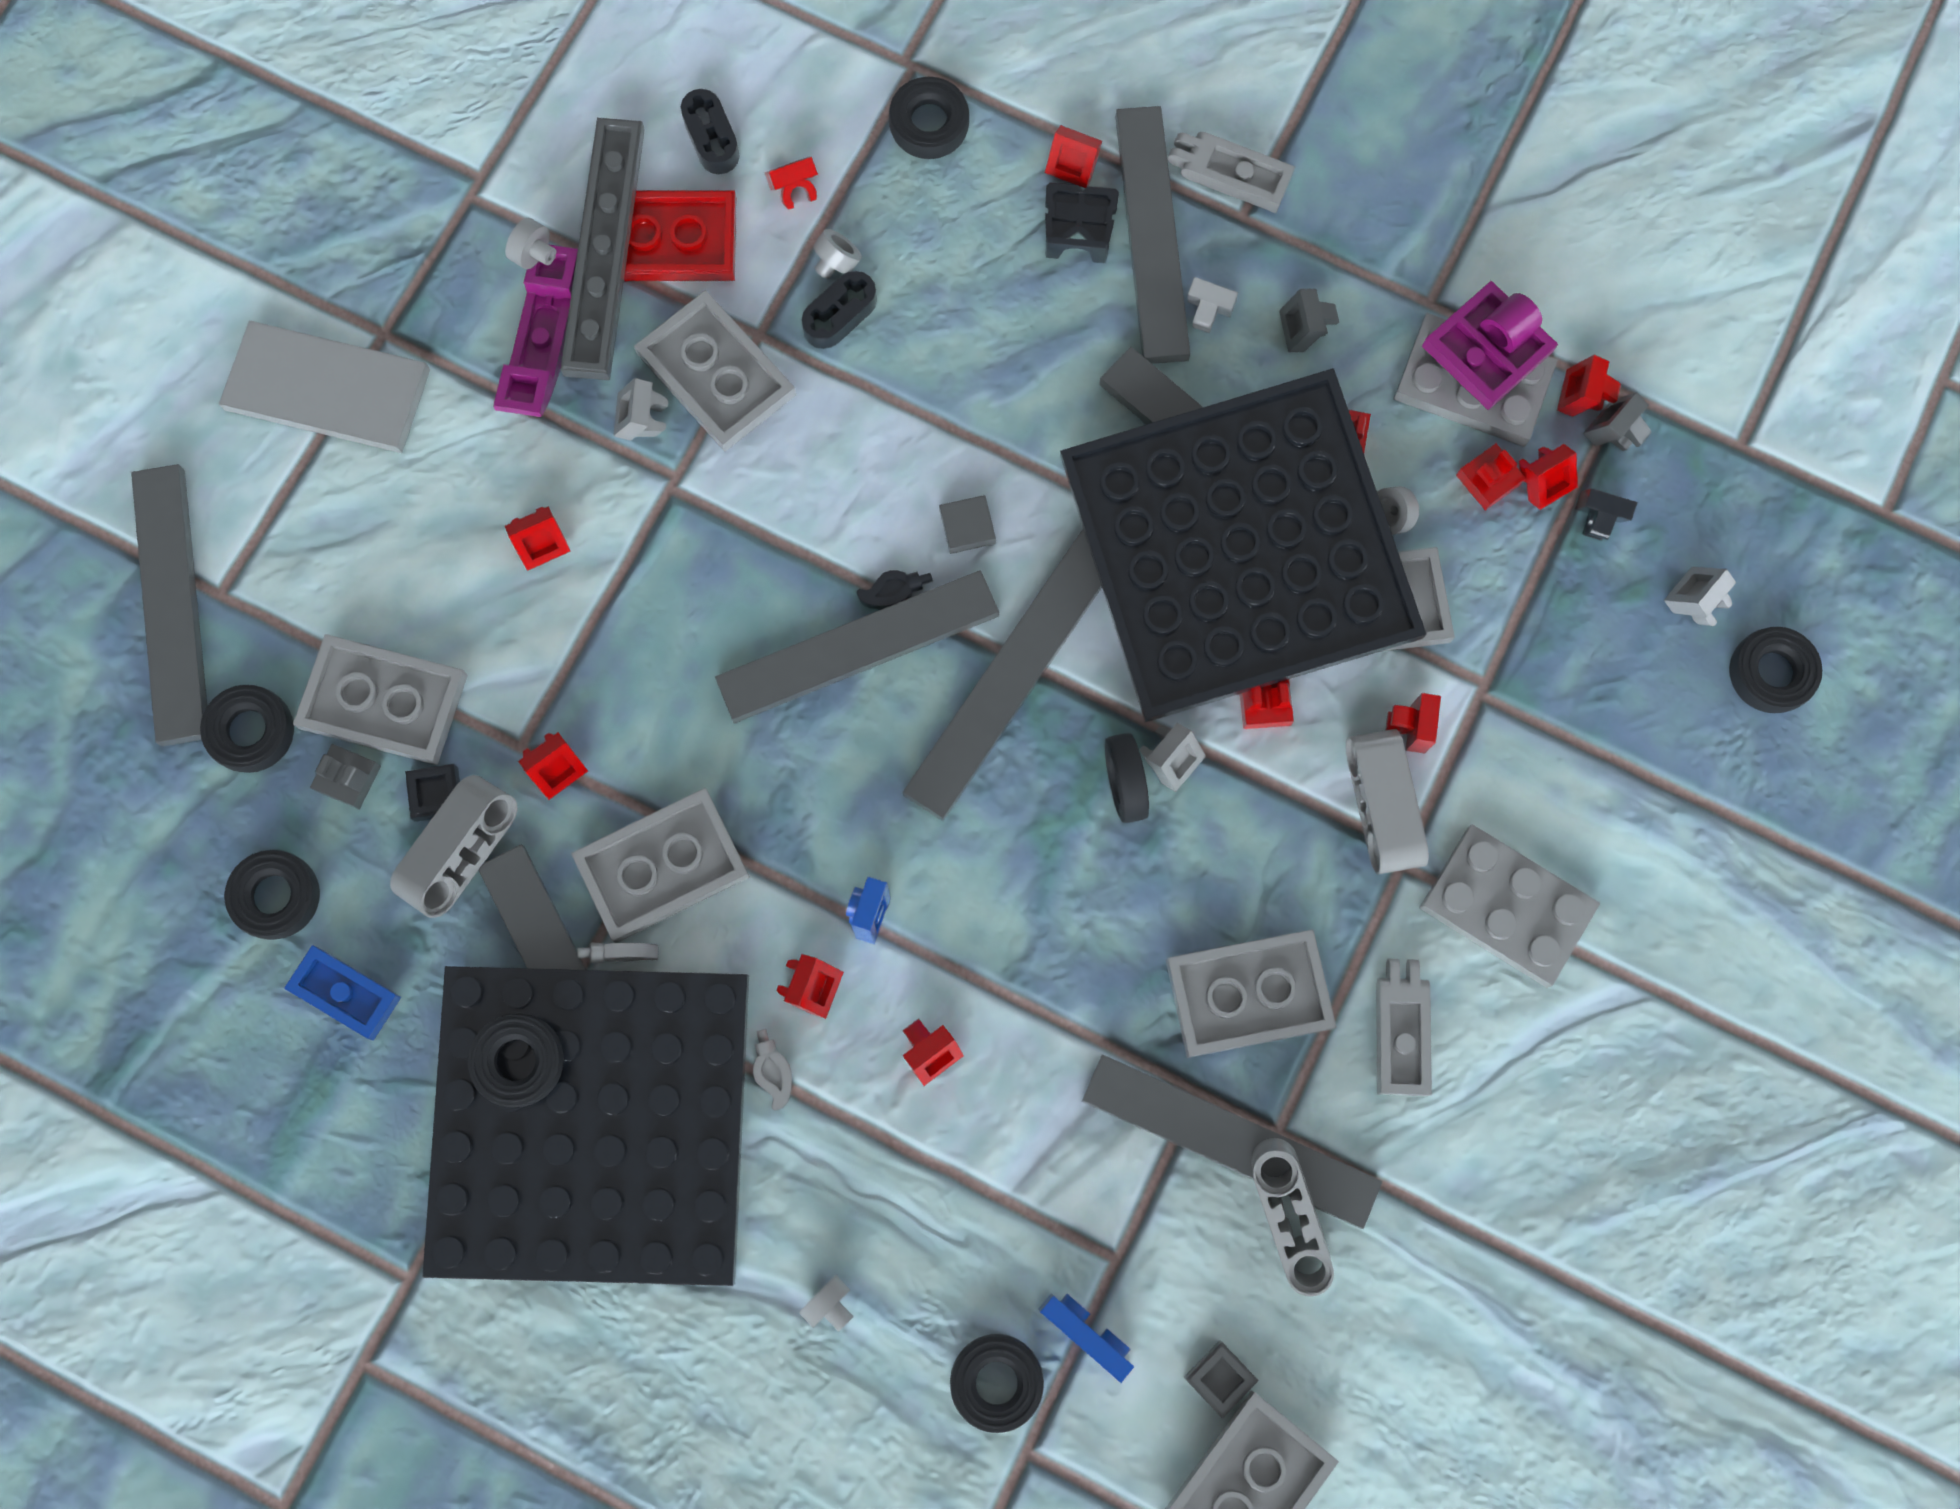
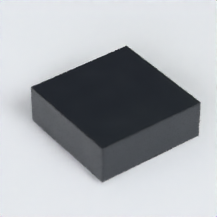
M455 764L405 771L410 819L418 822L430 820L434 817L460 782L459 770Z

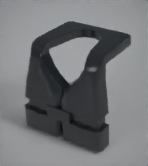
M1049 183L1046 185L1045 208H1048V213H1045L1046 258L1059 259L1066 249H1082L1090 253L1093 262L1106 263L1115 221L1112 220V215L1116 214L1119 196L1117 189L1088 186L1082 191L1078 185ZM1079 233L1085 240L1073 239L1071 237Z

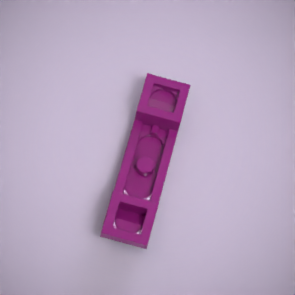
M550 245L556 249V256L550 265H545L539 261L534 267L526 270L523 283L527 294L509 365L503 364L493 405L495 411L536 417L543 416L561 369L578 249Z

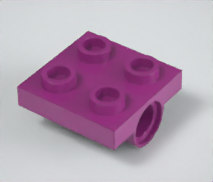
M1490 281L1425 339L1422 347L1489 411L1551 355L1558 346V343L1540 327L1542 324L1541 312L1530 298L1521 293H1514L1508 297L1494 282Z

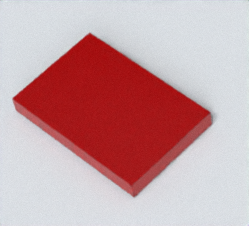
M735 190L636 191L624 281H735L737 204Z

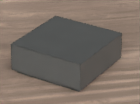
M985 495L939 505L950 554L996 544V536Z
M1220 1340L1184 1376V1379L1222 1419L1259 1381Z

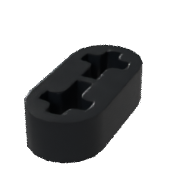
M696 89L687 93L681 102V113L685 128L700 163L710 173H728L738 164L740 155L735 134L719 98L715 93L706 89ZM703 107L708 112L710 123L703 125L700 116L696 113V109ZM717 138L725 154L717 156L712 151L710 140Z
M860 271L847 272L807 306L801 321L804 337L809 344L821 349L831 348L838 344L872 313L877 302L875 283L872 278ZM851 289L857 293L863 289L864 300L860 301L855 297L848 302L847 291ZM819 319L822 322H826L830 319L832 329L827 331L825 328H819L815 331L814 321Z

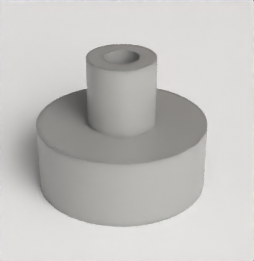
M532 218L521 220L514 227L508 238L505 250L506 257L524 269L534 267L539 261L545 265H550L555 259L556 249L548 245L550 238L549 229Z
M825 229L814 244V250L821 258L815 266V270L826 279H829L835 270L844 274L853 271L862 258L860 251L851 241L831 229Z
M1402 486L1388 487L1377 491L1392 535L1411 530L1419 516V505L1415 495L1409 489Z
M835 1275L802 1308L799 1314L812 1328L825 1317L839 1332L854 1317L840 1303L850 1289Z

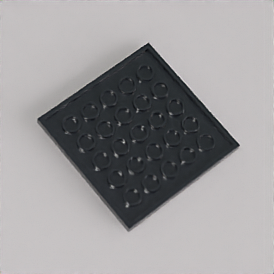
M1334 368L1060 450L1062 464L1145 723L1242 694L1258 686L1262 688L1421 640L1427 635Z
M445 966L422 1278L735 1285L749 975ZM517 1013L531 1015L546 1022L560 1039L564 1054V1064L559 1081L546 1097L534 1104L524 1107H504L494 1104L479 1093L470 1078L468 1054L471 1044L478 1032L495 1018ZM512 1040L506 1043L500 1049L497 1056L499 1072L511 1081H519L526 1078L535 1066L536 1057L534 1050L528 1043L522 1040Z

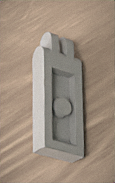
M1199 132L1196 137L1186 133H1179L1174 142L1176 148L1171 149L1167 159L1172 165L1182 168L1181 175L1184 178L1277 213L1295 166L1206 132Z
M1388 958L1386 962V978L1377 979L1378 1095H1432L1429 980H1420L1419 960L1408 959L1406 962V979H1400L1399 959Z

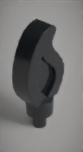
M890 570L884 572L869 590H857V596L864 606L882 610L909 599L913 592L923 590L922 585L933 582L931 573L919 576L918 571L906 575V572Z

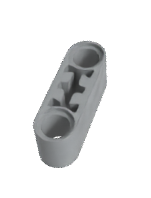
M1397 729L1347 737V762L1367 850L1374 872L1378 875L1427 866L1429 859L1427 840L1400 732Z
M471 775L462 779L395 868L390 881L393 893L427 917L435 918L445 914L454 905L513 823L517 814L516 800L478 775Z
M1279 1138L1266 1139L1260 1142L1253 1151L1251 1158L1252 1171L1288 1283L1297 1293L1304 1296L1320 1295L1331 1286L1334 1270L1330 1252L1295 1149L1288 1142ZM1272 1157L1283 1158L1290 1164L1289 1170L1280 1177L1266 1175L1261 1170V1167L1266 1160ZM1290 1194L1295 1213L1299 1215L1303 1234L1294 1238L1290 1221L1285 1217L1282 1197ZM1305 1256L1316 1257L1322 1262L1320 1269L1312 1274H1303L1297 1271L1295 1264Z

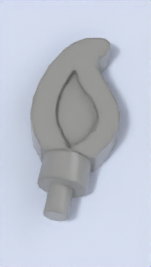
M590 943L589 948H577V958H589L590 963L658 960V945L647 943Z
M763 1029L756 1031L759 1043L755 1044L757 1057L753 1065V1076L757 1084L772 1095V1109L777 1111L784 1108L790 1099L792 1071L786 1058L776 1050L774 1040H769L767 1030Z

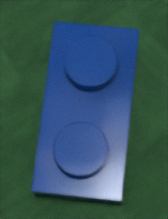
M867 877L863 889L854 888L848 903L846 916H849V923H851L856 939L875 945L891 899L886 882Z
M314 945L311 946L284 987L285 990L373 1041L401 999V996Z
M1050 1294L1038 1309L1040 1313L1120 1383L1124 1381L1134 1368L1124 1358L1131 1349L1107 1328L1101 1336L1085 1323L1091 1314L1069 1294H1066L1061 1301L1053 1294Z

